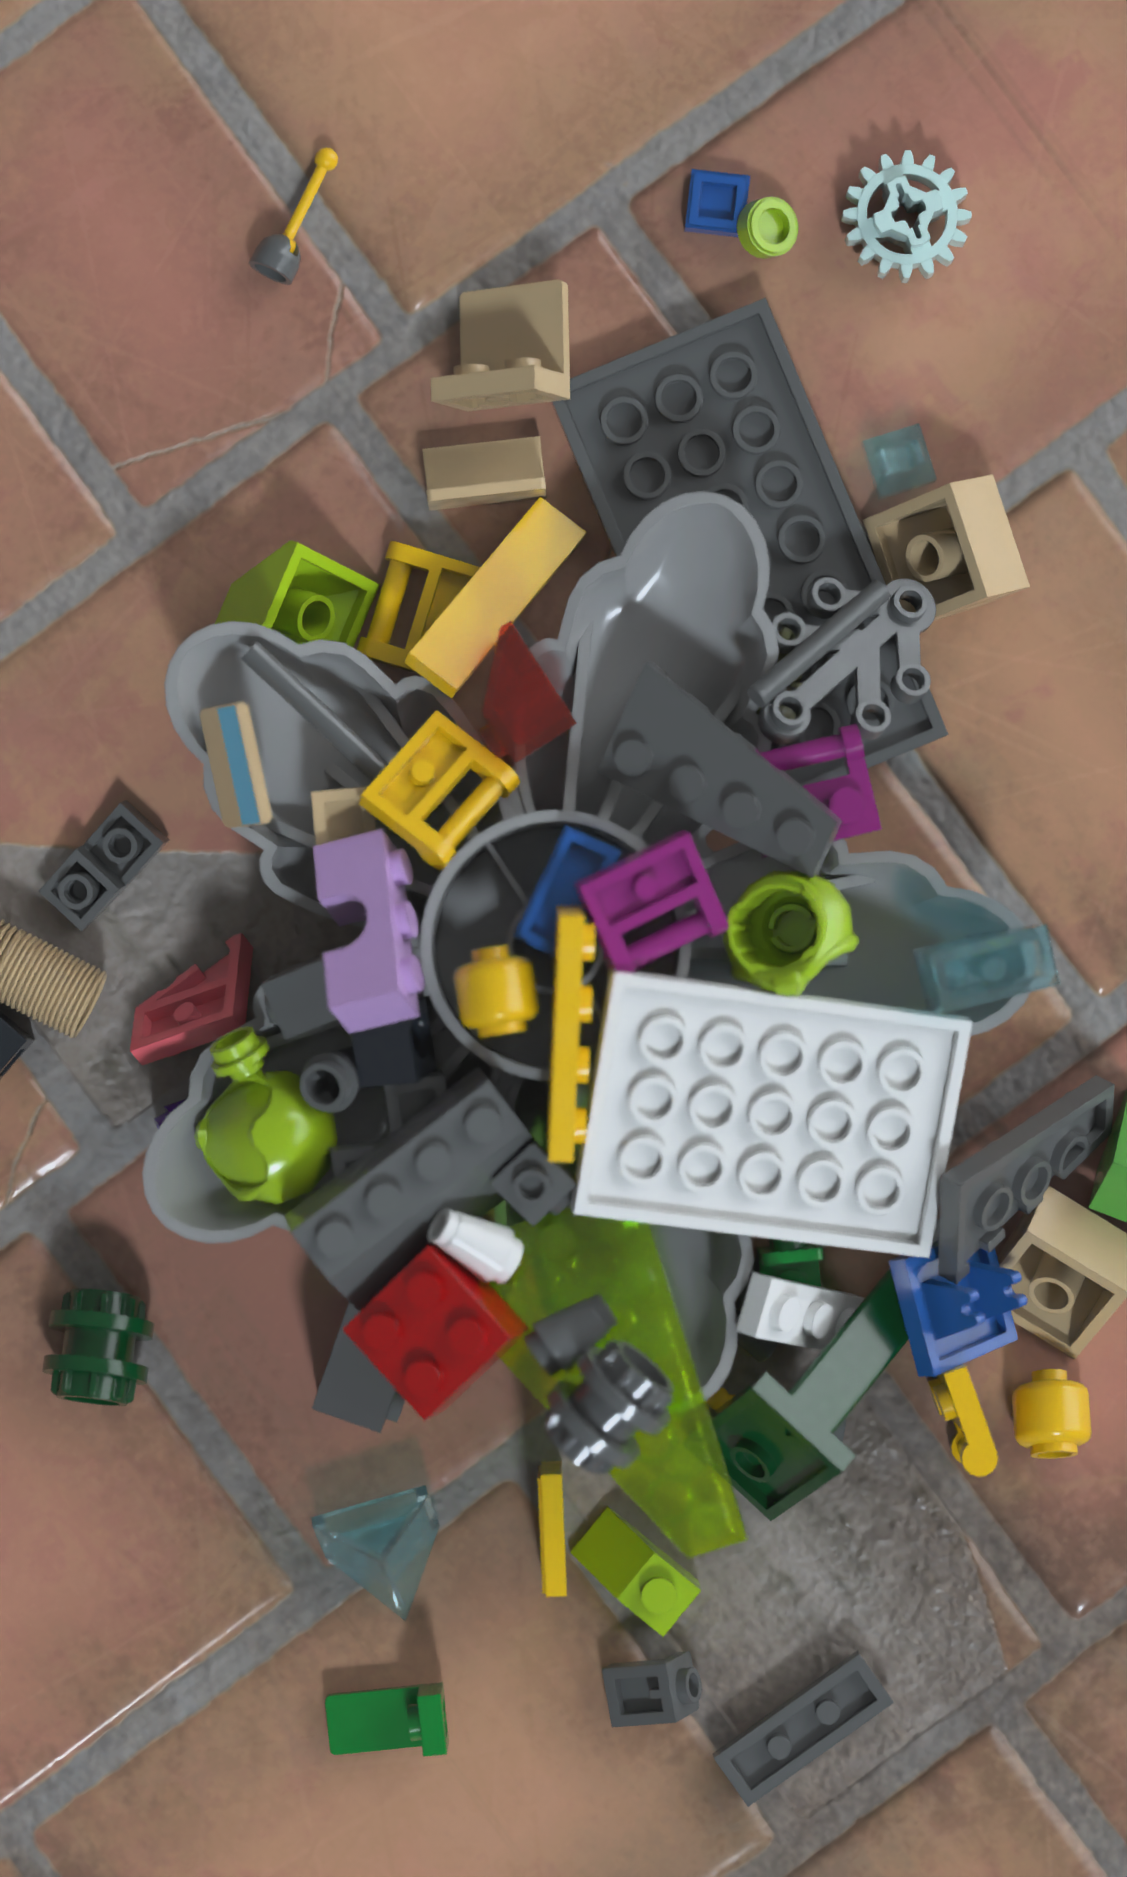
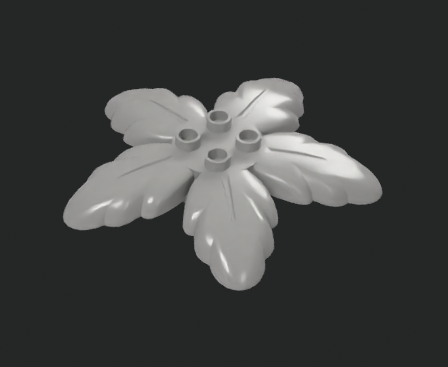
M706 491L681 494L663 502L647 514L631 533L620 556L598 562L580 577L568 598L558 639L546 638L536 642L526 651L519 665L514 695L512 730L515 766L512 769L518 775L520 784L509 797H500L455 848L457 853L443 871L430 866L419 855L416 848L375 817L376 830L383 829L397 849L403 848L406 851L412 867L413 882L406 885L407 901L413 906L418 922V937L411 938L413 955L417 957L424 977V990L417 992V998L426 997L436 1069L432 1072L442 1070L445 1075L446 1089L448 1090L479 1066L538 1144L545 1150L554 956L513 938L565 826L567 825L622 851L618 861L681 830L689 832L726 919L731 907L749 884L772 871L795 870L771 857L762 859L761 852L740 842L715 852L706 843V835L713 830L712 828L597 772L645 661H653L668 674L667 677L687 694H692L710 709L709 712L731 731L739 733L756 747L758 753L768 751L771 748L772 741L763 735L758 725V714L756 712L759 706L750 699L747 693V689L777 664L779 654L775 627L763 610L769 587L770 561L765 538L756 520L741 504L725 495ZM231 621L209 625L194 632L180 644L168 664L164 686L166 707L173 727L185 746L204 764L203 787L212 810L222 819L199 715L202 709L241 700L248 704L273 819H270V823L234 827L231 829L263 849L259 859L260 873L265 884L275 894L306 910L334 920L318 900L313 851L316 841L311 791L369 786L372 781L244 663L241 658L258 641L388 764L436 710L484 746V744L458 705L424 677H406L395 684L365 654L342 642L320 639L298 645L278 631L254 623ZM470 769L424 822L438 832L482 782L481 777ZM844 839L832 842L817 876L833 882L851 906L853 933L858 936L859 942L854 950L842 953L826 963L807 983L801 994L966 1016L973 1021L970 1036L987 1032L1002 1024L1024 1005L1034 987L1038 964L1036 947L1029 931L1013 911L994 898L973 890L948 887L934 867L915 855L895 851L849 853L847 842ZM693 899L621 934L625 945H631L695 913ZM367 921L354 922L350 925L365 928ZM724 932L713 938L705 934L636 969V972L758 988L750 983L737 982L731 977L732 965L722 942ZM596 935L594 961L582 962L581 985H592L591 1023L580 1022L579 1046H589L590 1064L588 1084L577 1083L576 1107L586 1108L609 978V970ZM508 945L510 957H525L533 966L539 1010L534 1018L526 1021L527 1031L479 1038L477 1029L468 1028L461 1022L454 973L460 966L473 963L472 950ZM261 985L253 1001V1011L256 1018L236 1028L250 1026L254 1029L257 1036H264L270 1048L262 1057L264 1065L260 1070L263 1072L286 1070L301 1077L305 1063L313 1056L353 1046L351 1033L345 1029L339 1020L285 1040L280 1026L270 1019L264 1004L265 993ZM212 1043L201 1053L190 1075L189 1098L167 1116L156 1130L146 1151L142 1173L146 1199L153 1214L166 1228L184 1238L203 1243H229L252 1237L271 1226L290 1231L284 1215L333 1178L332 1167H330L329 1171L312 1191L279 1204L259 1200L240 1201L225 1187L205 1161L203 1151L198 1149L195 1143L196 1125L204 1119L209 1107L233 1082L230 1075L225 1077L215 1075L211 1067L214 1058L209 1051L210 1047L214 1044ZM382 1086L361 1087L350 1106L342 1111L333 1112L338 1138L336 1146L382 1140L389 1135ZM574 1144V1157L577 1160L580 1144ZM506 1199L494 1207L495 1223L512 1228L514 1237L520 1239L523 1243L522 1254H531L538 1296L547 1316L583 1299H589L598 1292L619 1323L609 1329V1332L594 1347L603 1349L611 1340H616L617 1342L624 1341L649 1357L663 1371L673 1386V1392L671 1393L672 1402L667 1407L669 1414L686 1412L704 1404L720 1389L731 1370L737 1350L738 1332L736 1329L738 1323L734 1301L747 1285L754 1261L751 1236L573 1214L570 1204L557 1215H553L549 1211L539 1222L532 1226Z

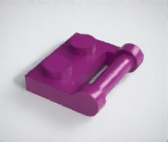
M856 723L839 727L838 734L759 753L779 771L783 770L784 772L843 758L847 775L803 785L802 787L842 820L833 842L877 832L882 829L865 761L863 742ZM761 853L762 859L769 857Z
M684 830L573 884L590 923L595 924V935L602 948L603 957L609 972L610 968H613L616 971L636 973L637 968L705 934L713 938L729 930L728 921L691 835ZM693 899L695 913L631 945H625L621 934Z

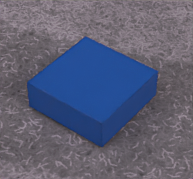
M692 169L685 232L738 237L737 221L740 212L747 205L750 175Z

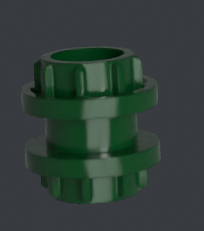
M76 1288L63 1295L61 1309L50 1311L48 1325L53 1330L65 1332L62 1354L45 1355L42 1370L44 1373L52 1375L50 1391L57 1398L103 1406H127V1404L134 1401L136 1385L147 1384L149 1370L146 1366L132 1363L135 1341L152 1340L154 1323L145 1320L146 1304L135 1295L100 1289Z

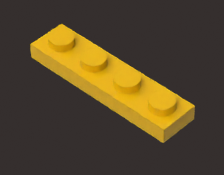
M556 905L546 1127L548 1162L573 1163L574 1144H585L587 1109L586 1107H576L577 1083L588 1084L590 1051L589 1046H579L580 1022L591 1023L592 985L581 984L582 962L594 961L595 924H584L585 916L581 906Z

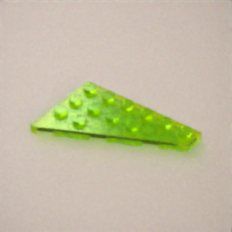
M569 1207L557 1215L552 1213L545 1215L534 1226L528 1221L509 1226L514 1231V1237L520 1239L523 1243L520 1263L512 1276L504 1283L497 1284L492 1280L488 1283L530 1328L526 1334L535 1329L532 1324L533 1322L583 1299H589L598 1292L619 1323L609 1329V1332L594 1347L603 1349L611 1340L627 1342L649 1357L663 1371L673 1386V1392L671 1393L672 1402L667 1407L670 1414V1422L659 1434H650L639 1429L633 1437L639 1446L640 1455L628 1468L614 1466L608 1474L688 1559L749 1540L651 1223L573 1214ZM523 1336L500 1357V1360L548 1410L550 1406L547 1401V1394L558 1381L565 1380L579 1385L584 1380L577 1365L568 1374L561 1370L553 1377H550L530 1351Z

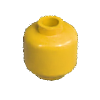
M508 945L472 950L473 963L460 966L454 973L461 1022L468 1028L477 1029L479 1038L527 1031L526 1021L534 1018L539 1010L531 962L522 956L510 957Z
M1043 1369L1031 1372L1032 1382L1020 1385L1012 1394L1014 1436L1017 1443L1022 1447L1030 1449V1456L1033 1458L1057 1459L1076 1456L1078 1454V1446L1088 1442L1092 1434L1090 1400L1087 1388L1082 1383L1067 1380V1371L1063 1369Z

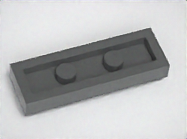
M857 1650L714 1752L713 1758L749 1807L894 1702Z

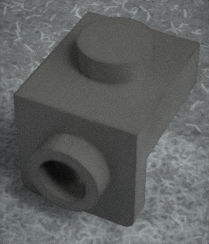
M533 1141L494 1177L492 1186L534 1226L549 1211L553 1215H557L571 1203L573 1188L577 1186L575 1173L578 1160L574 1157L573 1163L548 1162L547 1151L537 1142Z

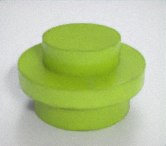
M247 1026L236 1029L218 1039L210 1047L209 1051L214 1058L211 1067L218 1077L230 1075L232 1080L246 1078L257 1072L264 1065L262 1057L268 1052L270 1046L264 1036H257L252 1027Z

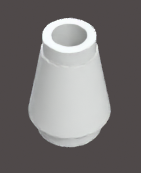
M443 1208L436 1214L428 1230V1240L436 1244L482 1283H488L491 1280L497 1284L504 1283L515 1272L522 1257L523 1243L520 1239L514 1237L512 1228L454 1212L448 1208Z

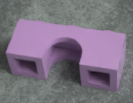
M383 829L313 846L317 894L320 903L339 926L367 921L364 931L355 942L347 947L323 953L328 1008L349 1033L419 1017L417 992L424 990V977L421 965L412 951L411 938L418 937L419 929L413 906L407 901L406 885L412 884L413 873L406 851L403 848L397 849Z

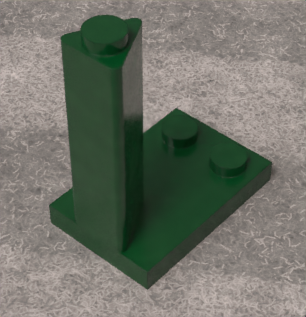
M890 1268L789 1392L765 1372L698 1423L684 1440L770 1521L843 1473L856 1456L833 1433L909 1340Z

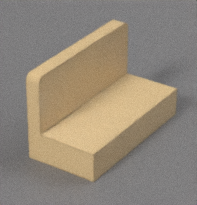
M540 436L422 449L427 486V502L430 511L538 499L539 497L546 498Z

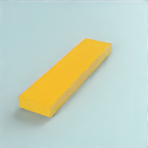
M539 497L411 649L404 663L452 699L582 542L587 532L542 497Z

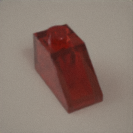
M510 620L501 626L497 632L480 712L486 725L478 729V732L495 757L501 759L507 755L514 765L576 725L577 722Z

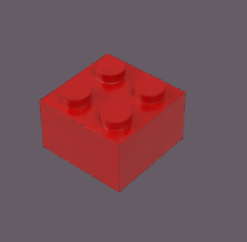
M436 1244L427 1246L342 1330L416 1413L426 1421L445 1411L525 1335L530 1328L489 1283L479 1281Z

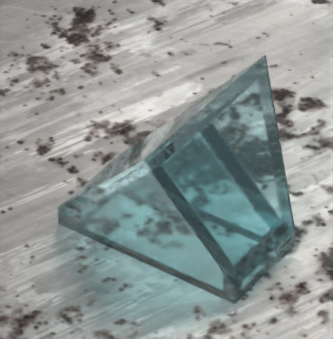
M426 1485L311 1517L314 1532L326 1559L406 1621L440 1527L438 1516Z

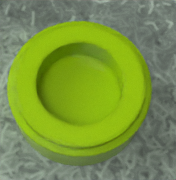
M765 197L748 203L742 209L737 221V233L742 246L752 256L762 259L776 257L788 252L795 244L798 236V220L794 210L786 201L777 197Z

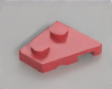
M242 933L233 935L225 941L230 949L229 954L205 972H202L195 963L179 975L169 987L157 991L135 1008L130 1052L142 1066L215 1041L219 1037L246 1024L253 946Z

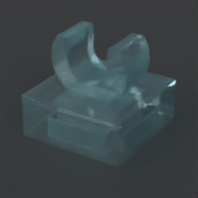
M919 423L862 441L861 446L878 500L935 483L937 480Z

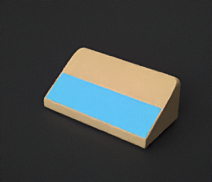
M241 700L202 709L199 716L223 824L225 827L234 828L270 823V819H273L248 704Z

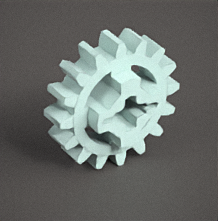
M905 150L899 165H894L887 154L881 155L879 159V173L876 174L865 166L860 170L858 177L864 185V189L855 186H849L845 198L857 205V207L845 209L841 215V222L855 225L856 227L847 234L845 238L846 245L855 246L862 244L864 249L859 256L858 263L863 266L874 258L880 263L877 277L881 279L888 274L890 268L899 269L901 283H908L912 269L918 268L922 276L927 280L934 273L933 261L935 259L946 267L952 263L954 256L948 245L963 247L968 237L962 231L956 229V226L968 224L972 218L971 211L957 208V205L966 198L968 194L967 189L956 188L952 190L949 183L955 171L949 168L941 174L934 172L935 156L931 154L924 160L922 166L914 164L911 150ZM908 180L920 182L932 191L926 193L909 185ZM881 188L885 207L883 210L874 213L873 217L867 219L868 203L876 191ZM899 205H903L907 213L918 212L919 215L913 228H909L905 220L894 221ZM945 215L943 234L931 246V237L927 229L928 225ZM888 241L900 246L905 254L893 252L880 243Z

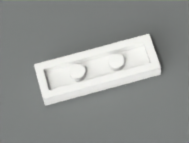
M753 1272L736 1331L755 1338L823 1350L865 1298L851 1293Z

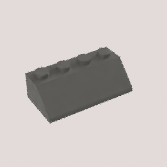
M478 1066L289 1211L284 1217L290 1233L328 1281L360 1311L427 1246L434 1244L428 1240V1230L432 1220L440 1210L448 1208L454 1212L480 1219L505 1200L492 1186L494 1177L530 1142L537 1141Z

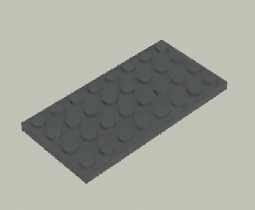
M766 298L570 379V399L551 402L616 557L621 555L631 533L643 518L660 504L684 493L706 491L725 495L741 504L756 520L765 538L770 568L769 587L763 610L771 622L777 615L788 612L798 615L805 625L821 626L828 619L819 618L812 614L806 603L807 594L815 582L824 577L838 580L845 587V590L862 591L873 580H878L886 586ZM824 591L818 592V596L823 603L828 605L835 604L831 594ZM867 617L855 629L863 630L876 618ZM894 636L880 647L881 701L889 708L891 721L883 734L877 739H862L867 769L949 735L930 689H928L920 701L914 704L902 703L893 696L890 682L897 672ZM827 652L803 673L800 683L805 682L836 653ZM855 670L810 710V723L799 739L790 744L772 742L770 750L838 734L839 727L850 725L851 715L856 709ZM908 676L902 677L903 684L908 689L919 690L918 684L913 678ZM870 712L862 713L863 720L868 725L879 726V721L874 714ZM843 758L785 771L786 774L801 786L847 775Z

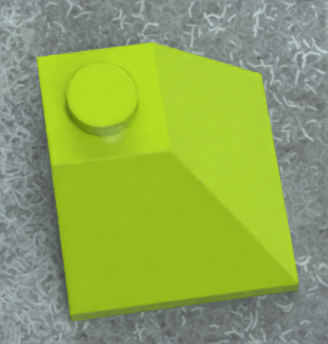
M290 540L231 584L215 624L231 621L254 623L278 631L298 645L321 639L342 642L353 648L380 584L298 542Z

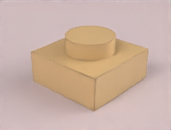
M368 786L311 791L316 846L376 830L375 816L359 805L361 794Z

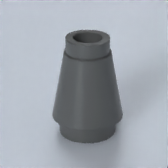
M353 1046L315 1055L305 1063L301 1072L300 1089L304 1099L309 1105L321 1111L339 1112L346 1109L353 1102L361 1088L359 1087Z
M597 1292L589 1299H583L533 1322L532 1324L535 1329L523 1336L545 1372L550 1377H553L561 1370L568 1374L577 1365V1360L589 1347H594L609 1332V1329L619 1322L607 1303Z

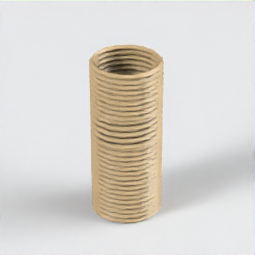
M4 919L0 920V1003H5L11 1009L16 1008L17 1012L21 1011L27 1017H32V1020L37 1019L43 1025H48V1028L53 1027V1030L64 1033V1036L69 1035V1038L76 1037L86 1023L101 994L107 978L106 971H101V968L96 969L95 965L91 966L90 963H85V960L80 961L79 957L75 958L69 952L64 953L63 949L59 950L57 946L54 947L53 944H48V941L43 942V939L32 936V933L27 934V931L23 929L18 930L17 926L12 927L11 923L5 924Z

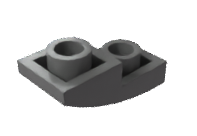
M125 800L113 810L83 846L73 851L39 892L82 932L137 877L167 844L169 839L132 804Z

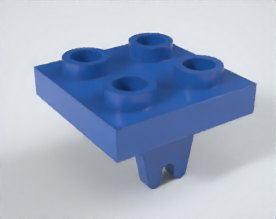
M939 1240L932 1243L929 1258L901 1255L888 1261L918 1377H935L1018 1340L1011 1311L1025 1306L1028 1300L1024 1294H1016L1012 1290V1285L1020 1282L1022 1279L1020 1272L1000 1267L995 1248L990 1253L979 1248L966 1261L969 1263L970 1272L957 1285L938 1275Z

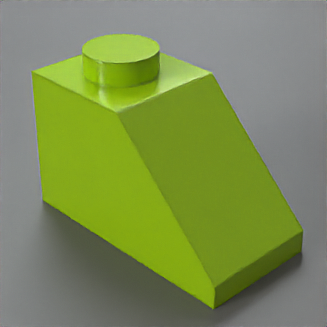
M608 1505L570 1550V1553L618 1601L662 1637L665 1636L701 1592L699 1580Z

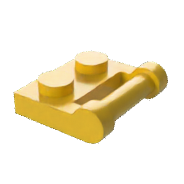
M390 541L385 555V559L390 562L367 637H360L356 650L365 654L372 661L417 673L404 663L408 653L480 567L407 544ZM412 568L428 572L406 647L402 649L389 645Z
M436 710L361 794L359 805L416 848L419 855L430 866L443 871L457 853L455 848L500 797H509L520 784V779L509 765ZM471 769L481 777L482 782L440 830L436 832L424 821Z
M962 1364L937 1375L936 1379L927 1383L938 1414L943 1415L945 1421L952 1419L956 1432L950 1441V1451L953 1457L971 1475L982 1477L992 1473L996 1468L998 1455L967 1366Z

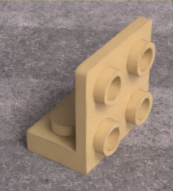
M550 280L463 292L460 295L461 365L453 367L454 375L431 378V402L464 411H476L570 399L568 284L566 282Z

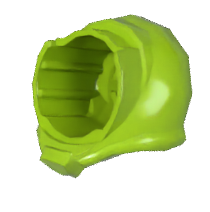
M797 870L772 871L749 884L729 911L727 918L729 930L724 932L722 939L732 965L730 974L735 981L750 983L760 989L792 997H798L807 983L826 963L842 953L854 950L859 942L858 936L853 933L851 906L834 883L820 876L810 877Z
M259 1069L246 1078L233 1080L206 1111L204 1119L196 1125L195 1143L197 1148L203 1151L205 1161L225 1187L240 1201L259 1200L273 1204L282 1203L312 1191L331 1167L329 1148L335 1147L338 1141L334 1113L321 1111L309 1105L301 1093V1077L290 1071L263 1072Z

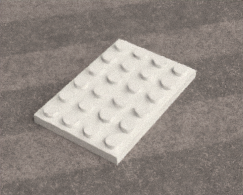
M610 968L586 1108L585 1144H580L575 1173L577 1186L572 1191L570 1209L573 1214L929 1258L940 1203L939 1187L941 1176L945 1174L973 1021L966 1016L804 994L792 997L760 988L642 972H621Z

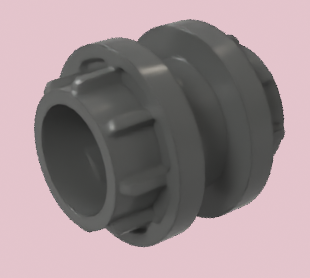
M611 1340L603 1349L589 1347L577 1360L578 1369L584 1378L579 1385L560 1380L547 1394L550 1408L545 1413L547 1420L544 1423L546 1433L570 1460L594 1474H607L614 1466L628 1468L640 1455L639 1446L633 1435L639 1429L650 1434H659L670 1422V1414L667 1407L672 1402L671 1393L673 1392V1386L667 1376L649 1357L631 1344L624 1341L617 1342L616 1340Z

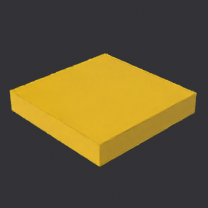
M562 1461L541 1462V1465H538L542 1594H545L546 1597L567 1596Z

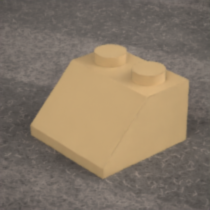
M993 474L948 483L863 520L885 584L887 585L897 579H911L924 585L935 600L936 615L934 621L988 604L1030 587ZM900 599L903 609L908 612H916L912 604Z
M1048 1186L1043 1195V1201L1030 1214L1025 1213L997 1258L1000 1267L1016 1270L1022 1276L1020 1282L1012 1285V1290L1016 1294H1024L1028 1302L1025 1306L1011 1311L1014 1323L1073 1359H1076L1127 1298V1233Z

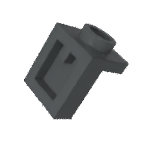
M689 1651L677 1652L666 1659L612 1663L602 1668L612 1728L676 1723L699 1709L702 1691L701 1678L697 1669L693 1667Z

